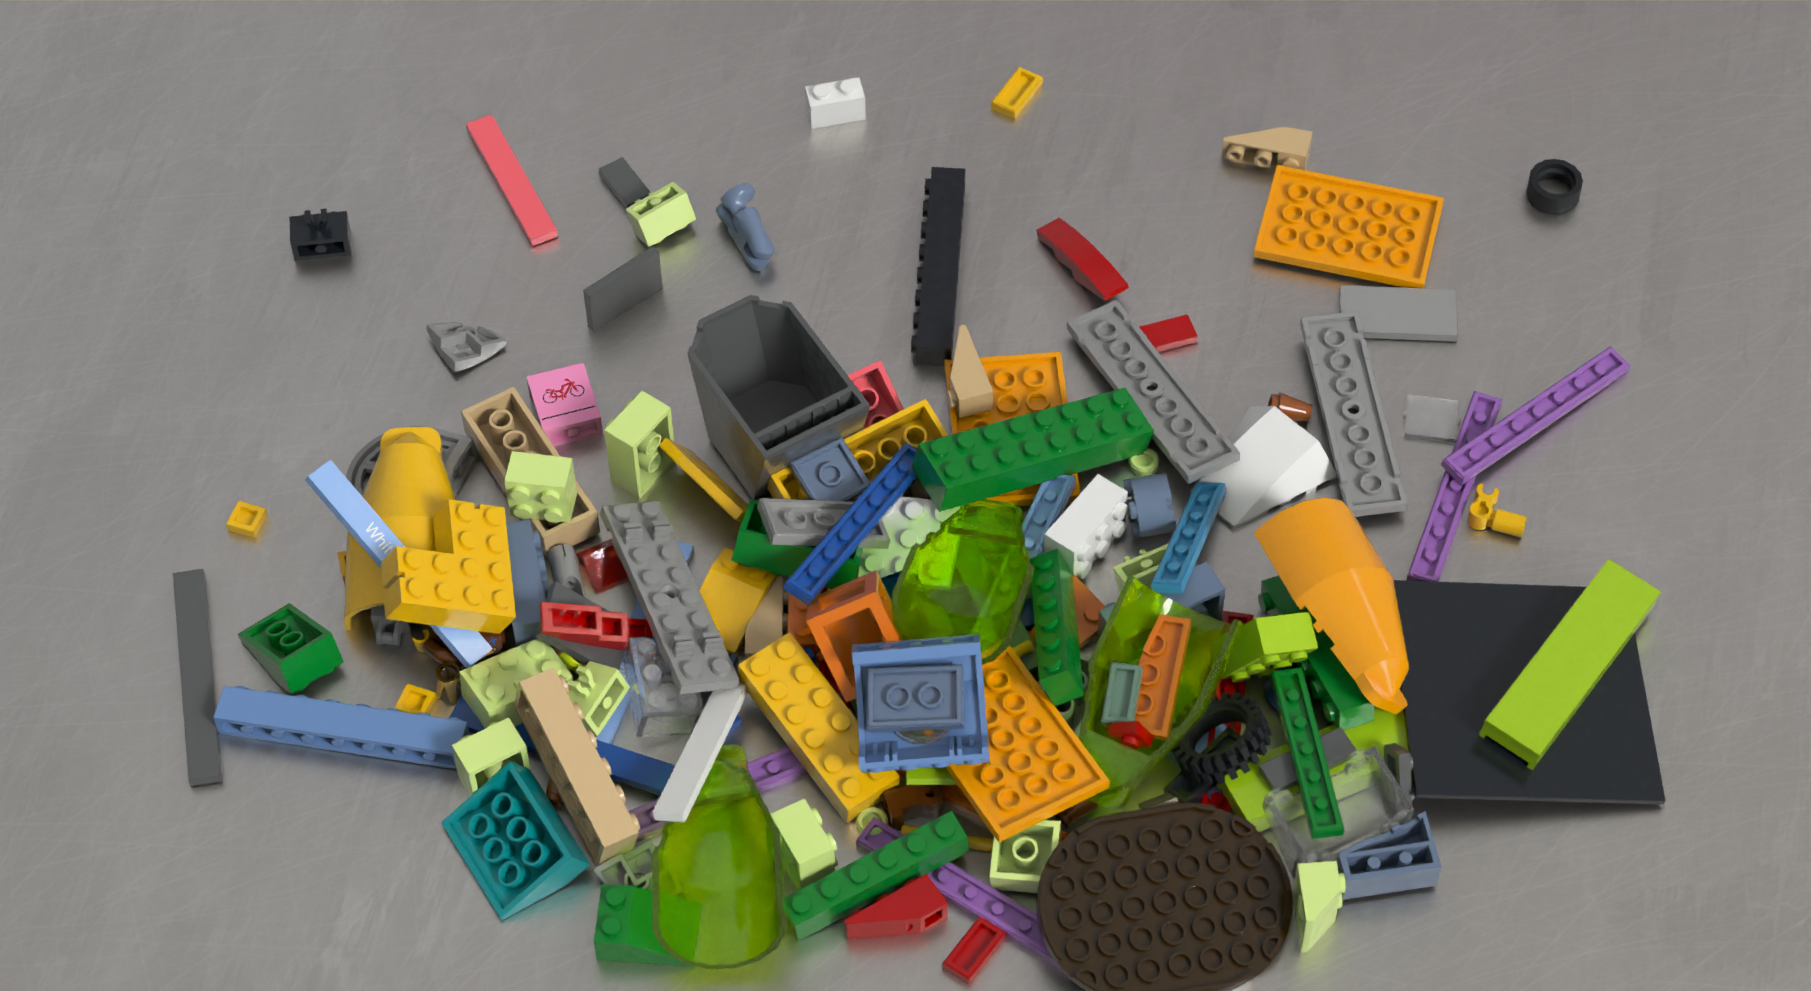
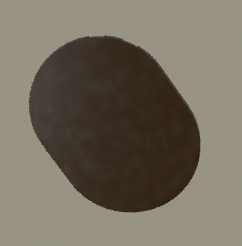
M1177 803L1115 813L1084 823L1070 833L1052 852L1040 876L1036 896L1038 927L1049 954L1058 967L1074 983L1086 991L1232 990L1254 979L1273 961L1285 942L1293 913V894L1290 878L1283 860L1273 844L1269 843L1256 830V827L1243 817L1218 809L1214 805L1202 803Z

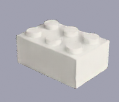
M1097 474L1044 534V553L1058 548L1072 574H1075L1078 579H1084L1090 572L1093 562L1097 558L1101 559L1104 557L1114 538H1120L1127 528L1126 514L1129 509L1127 505L1128 491Z

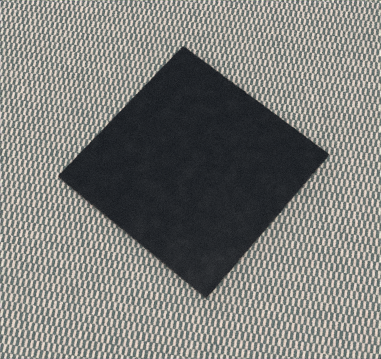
M1393 580L1409 664V671L1400 690L1408 704L1403 709L1408 748L1413 759L1412 777L1415 798L1664 804L1666 802L1635 633L1533 770L1527 767L1529 764L1527 761L1487 735L1485 738L1479 736L1486 718L1586 587Z

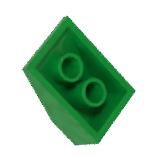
M290 603L238 633L240 640L272 678L291 694L305 689L309 683L321 676L330 674L337 666L344 663L332 633Z
M601 884L594 935L596 960L694 966L700 905L636 886Z

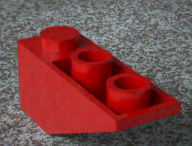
M927 874L918 879L912 878L902 888L892 894L887 893L880 896L871 906L852 912L844 920L845 937L848 940L921 934L948 918V902Z

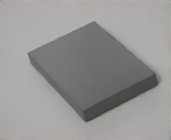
M650 247L583 290L587 324L593 332L663 289L660 255L654 247Z
M557 581L550 585L546 602L599 606ZM601 607L602 611L610 612L607 609ZM541 621L539 622L536 633L537 638L586 665L589 661L618 670L620 669L624 655L623 650L589 646L541 634Z

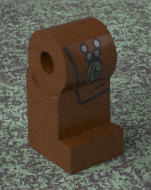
M907 785L883 791L882 806L888 817L889 826L900 831L904 821L918 817L934 818L938 816L943 809L944 792L941 785Z

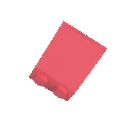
M881 360L848 374V377L870 404V410L863 429L904 410Z

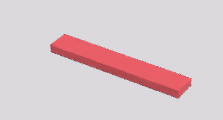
M492 114L466 123L469 135L531 246L558 237L555 225Z

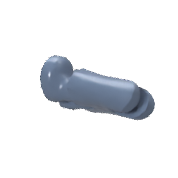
M743 183L731 188L721 197L722 204L716 207V213L720 220L729 228L728 233L733 238L749 266L756 271H762L767 267L775 249L762 224L757 209L755 207L746 208L745 206L753 199L755 191L751 184Z

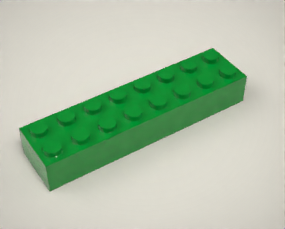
M1124 387L919 443L912 469L938 511L941 512L1054 480L1062 474L1072 475L1125 460L1135 455H1142L1147 451L1154 429Z

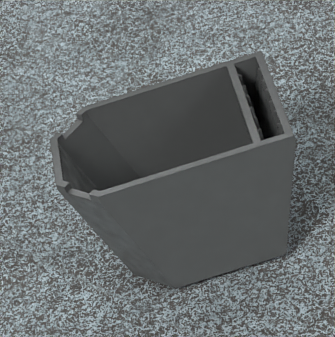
M749 295L698 321L692 346L688 350V359L708 438L753 499L769 492L767 487L770 476L787 468L790 462L841 436L845 439L863 429L870 410V404L792 302L783 301L782 304L762 301L759 299V296Z

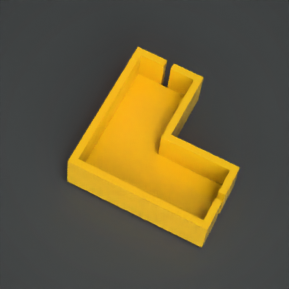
M448 499L433 515L436 552L396 546L381 562L383 588L387 589L383 594L385 619L500 634L516 618L505 508L479 504L474 508V503Z

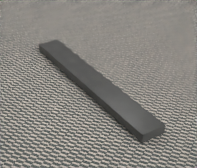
M204 569L173 573L188 780L190 786L222 781L219 737L213 718L216 711L206 580Z

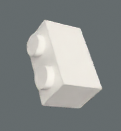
M859 77L805 86L806 111L811 129L866 120L865 95Z

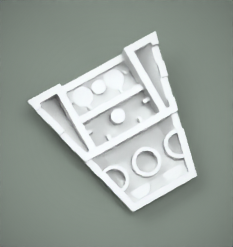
M1250 406L1228 437L1240 452V460L1200 478L1197 482L1225 483L1226 494L1216 516L1235 530L1267 514L1269 509L1277 505L1282 507L1290 503L1291 498L1302 493L1308 494L1316 490L1318 485L1326 481L1330 483L1338 479L1320 442L1275 406Z

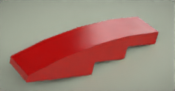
M1057 218L1036 230L1038 239L1054 250L1056 260L1072 270L1073 279L1104 301L1129 288L1124 278L1094 245L1061 218Z
M551 602L540 603L541 634L601 648L650 653L653 650V633L647 619L627 618V613L602 611L601 606Z

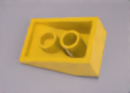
M724 548L710 567L699 591L717 631H720V637L724 640L723 644L727 653L731 655V653L737 654L745 642V627L778 575H774L770 571L746 567L738 562L731 561L734 551Z

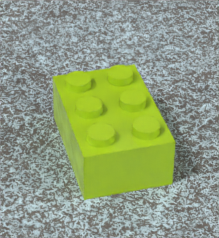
M1310 612L1255 618L1211 643L1219 679L1231 678L1232 682L1248 680L1251 675H1258L1259 679L1270 678L1271 671L1291 668L1292 663L1308 659L1307 654L1318 649Z

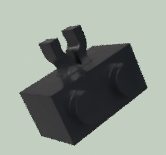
M321 209L320 214H311L310 210H306L304 215L289 217L290 244L294 261L352 255L351 231L347 211L327 213V209Z

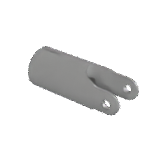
M562 544L552 547L548 551V559L554 582L557 581L586 598L574 547L568 544H563V548Z

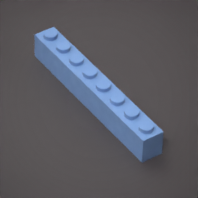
M224 686L213 717L218 733L223 735L457 769L452 745L457 743L462 737L470 735L467 721H462L456 717L440 718L433 717L427 713L413 714L401 712L394 708L378 709L366 704H344L333 699L324 701L311 699L305 695H283L272 690L265 692L250 690L244 686Z

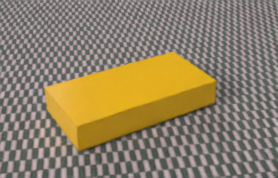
M1018 67L991 101V109L1015 119L1043 84V77Z

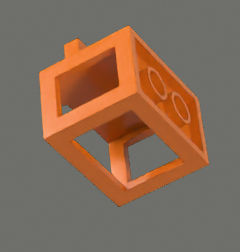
M877 570L817 595L809 606L807 605V625L803 629L806 634H813L821 650L816 656L819 661H826L845 702L857 698L854 665L852 662V645L910 640Z

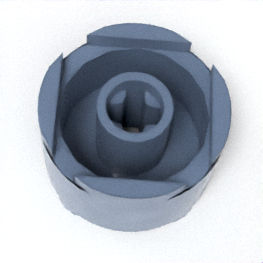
M1166 473L1123 480L1124 490L1128 491V497H1131V499L1127 500V505L1129 506L1127 511L1128 518L1135 519V521L1131 522L1133 539L1174 532L1176 521Z

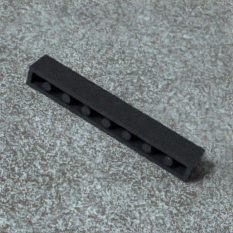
M932 167L931 178H925L924 195H929V200H923V217H927V222L921 223V239H925V244L919 245V261L923 262V267L917 268V284H922L921 290L916 289L915 307H920L919 312H914L913 330H918L917 335H912L911 353H916V365L944 366V360L952 359L965 197V169Z

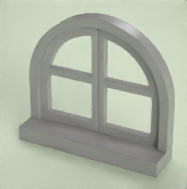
M408 426V427H426V426ZM435 429L440 435L442 448L448 449L442 460L454 495L456 496L480 458L473 438ZM383 434L366 444L357 453L348 468L346 478L361 496H363L362 484L366 472L372 473L376 464L374 460L380 454V442Z

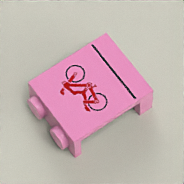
M584 362L567 365L563 368L547 372H538L535 375L526 377L530 399L533 398L541 428L554 447L603 435L601 415Z

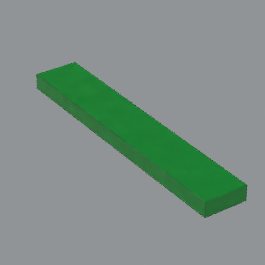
M1300 667L1271 671L1270 679L1311 839L1342 836L1344 834V826L1303 669Z

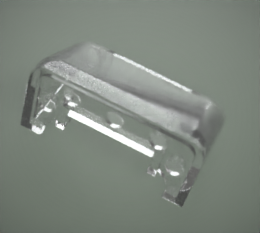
M1375 746L1366 751L1358 749L1347 757L1348 762L1344 769L1331 776L1344 826V834L1342 836L1311 839L1299 791L1292 794L1290 790L1282 791L1281 788L1270 791L1264 797L1262 808L1294 880L1298 863L1337 861L1339 852L1372 836L1376 838L1389 832L1391 827L1399 823L1403 825L1411 820L1415 809Z

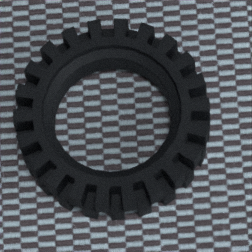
M1222 692L1220 700H1218L1216 694L1210 695V702L1207 704L1204 703L1203 699L1197 701L1196 703L1199 708L1195 710L1191 706L1185 710L1188 717L1180 715L1177 718L1179 725L1172 726L1171 731L1173 735H1169L1171 743L1169 746L1181 770L1184 771L1189 779L1193 777L1194 781L1198 783L1203 779L1205 784H1212L1215 777L1218 783L1225 782V775L1229 774L1231 780L1238 778L1237 770L1241 769L1245 774L1250 771L1249 762L1256 766L1260 762L1258 755L1265 756L1267 752L1265 746H1269L1271 743L1269 736L1272 734L1269 724L1255 699L1252 700L1246 694L1242 697L1239 692H1234L1232 697L1229 692ZM1228 722H1242L1246 725L1241 737L1229 747L1210 754H1200L1195 751V746L1199 739L1212 728Z

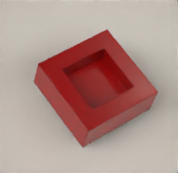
M1139 721L1111 723L1108 733L1122 749L1128 751H1136L1138 748H1151L1154 738Z

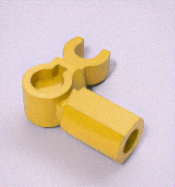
M1480 483L1476 489L1475 500L1469 509L1467 520L1469 526L1476 530L1492 527L1493 531L1521 538L1527 517L1500 509L1494 511L1493 505L1497 503L1499 488L1495 487L1492 494H1485L1482 491L1484 484Z

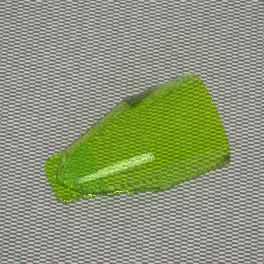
M990 499L962 505L958 511L940 524V530L936 533H928L926 541L922 544L916 543L911 547L892 594L894 625L903 640L980 634L982 665L994 661L1009 647L1034 574L1033 564L1029 562V550L1025 548V537L1021 527L1022 510L1015 504Z
M1128 576L1088 665L1090 673L1088 688L1085 690L1084 696L1086 704L1084 719L1081 720L1079 740L1108 777L1110 785L1108 789L1086 800L1109 810H1119L1124 807L1129 801L1134 788L1141 784L1206 715L1245 630V626L1240 620L1234 618L1233 623L1229 624L1211 618L1159 594L1138 581L1135 577ZM1159 615L1191 619L1192 626L1169 738L1166 741L1153 739L1151 748H1138L1137 750L1116 742L1108 734L1109 732H1106L1105 725L1101 723L1111 662L1137 665Z
M725 745L721 747L686 821L665 822L662 828L663 836L660 844L655 846L652 853V929L654 935L669 955L685 964L706 969L738 968L760 961L777 949L786 934L783 840L749 773L745 750L739 745Z

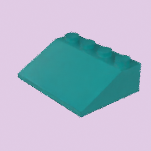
M512 761L506 764L441 822L500 919L503 920L568 885L591 865L531 770Z

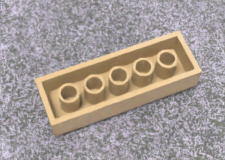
M514 386L461 411L466 435L473 438L479 455L506 496L504 480L512 451L561 457ZM576 479L577 496L570 523H552L547 520L529 518L532 531H539L541 549L546 558H548V551L556 545L562 544V548L563 544L573 546L600 533L598 512Z
M553 667L519 681L514 707L597 867L620 853L624 855L633 850L640 825L635 814H629L624 804L626 798L622 788L619 785H614L610 777L612 772L605 757L600 758L596 750L597 741L591 730L587 731L583 725L582 711L576 702L572 703L568 695L569 687L565 678L562 675L558 676Z

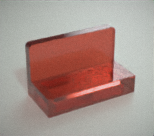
M611 539L576 553L579 564L586 568L592 587L595 590L628 577Z

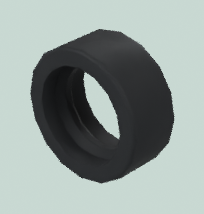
M1549 159L1537 163L1530 172L1526 190L1528 199L1536 208L1544 212L1555 214L1571 210L1579 202L1583 184L1582 175L1574 165L1564 160ZM1550 178L1559 179L1567 183L1571 191L1564 194L1549 193L1542 189L1538 182Z

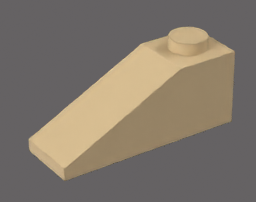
M966 324L959 327L950 376V390L946 391L950 408L955 407L959 418L993 409V390Z

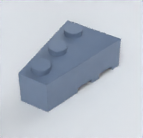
M1426 811L1418 814L1414 820L1403 825L1399 823L1391 827V830L1376 838L1372 836L1338 853V873H1344L1346 884L1345 893H1342V900L1437 886L1441 863Z

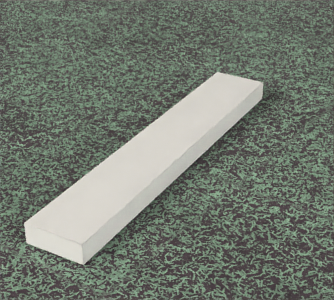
M738 684L737 688L712 691L653 810L655 820L686 821L748 694L745 684Z

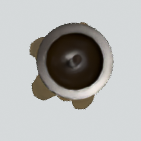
M444 662L437 667L435 672L438 679L437 699L441 698L444 687L449 703L453 706L457 703L456 685L461 689L460 668L457 664Z

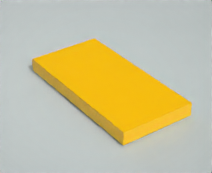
M665 437L659 445L660 448L731 517L742 523L748 504L692 450Z

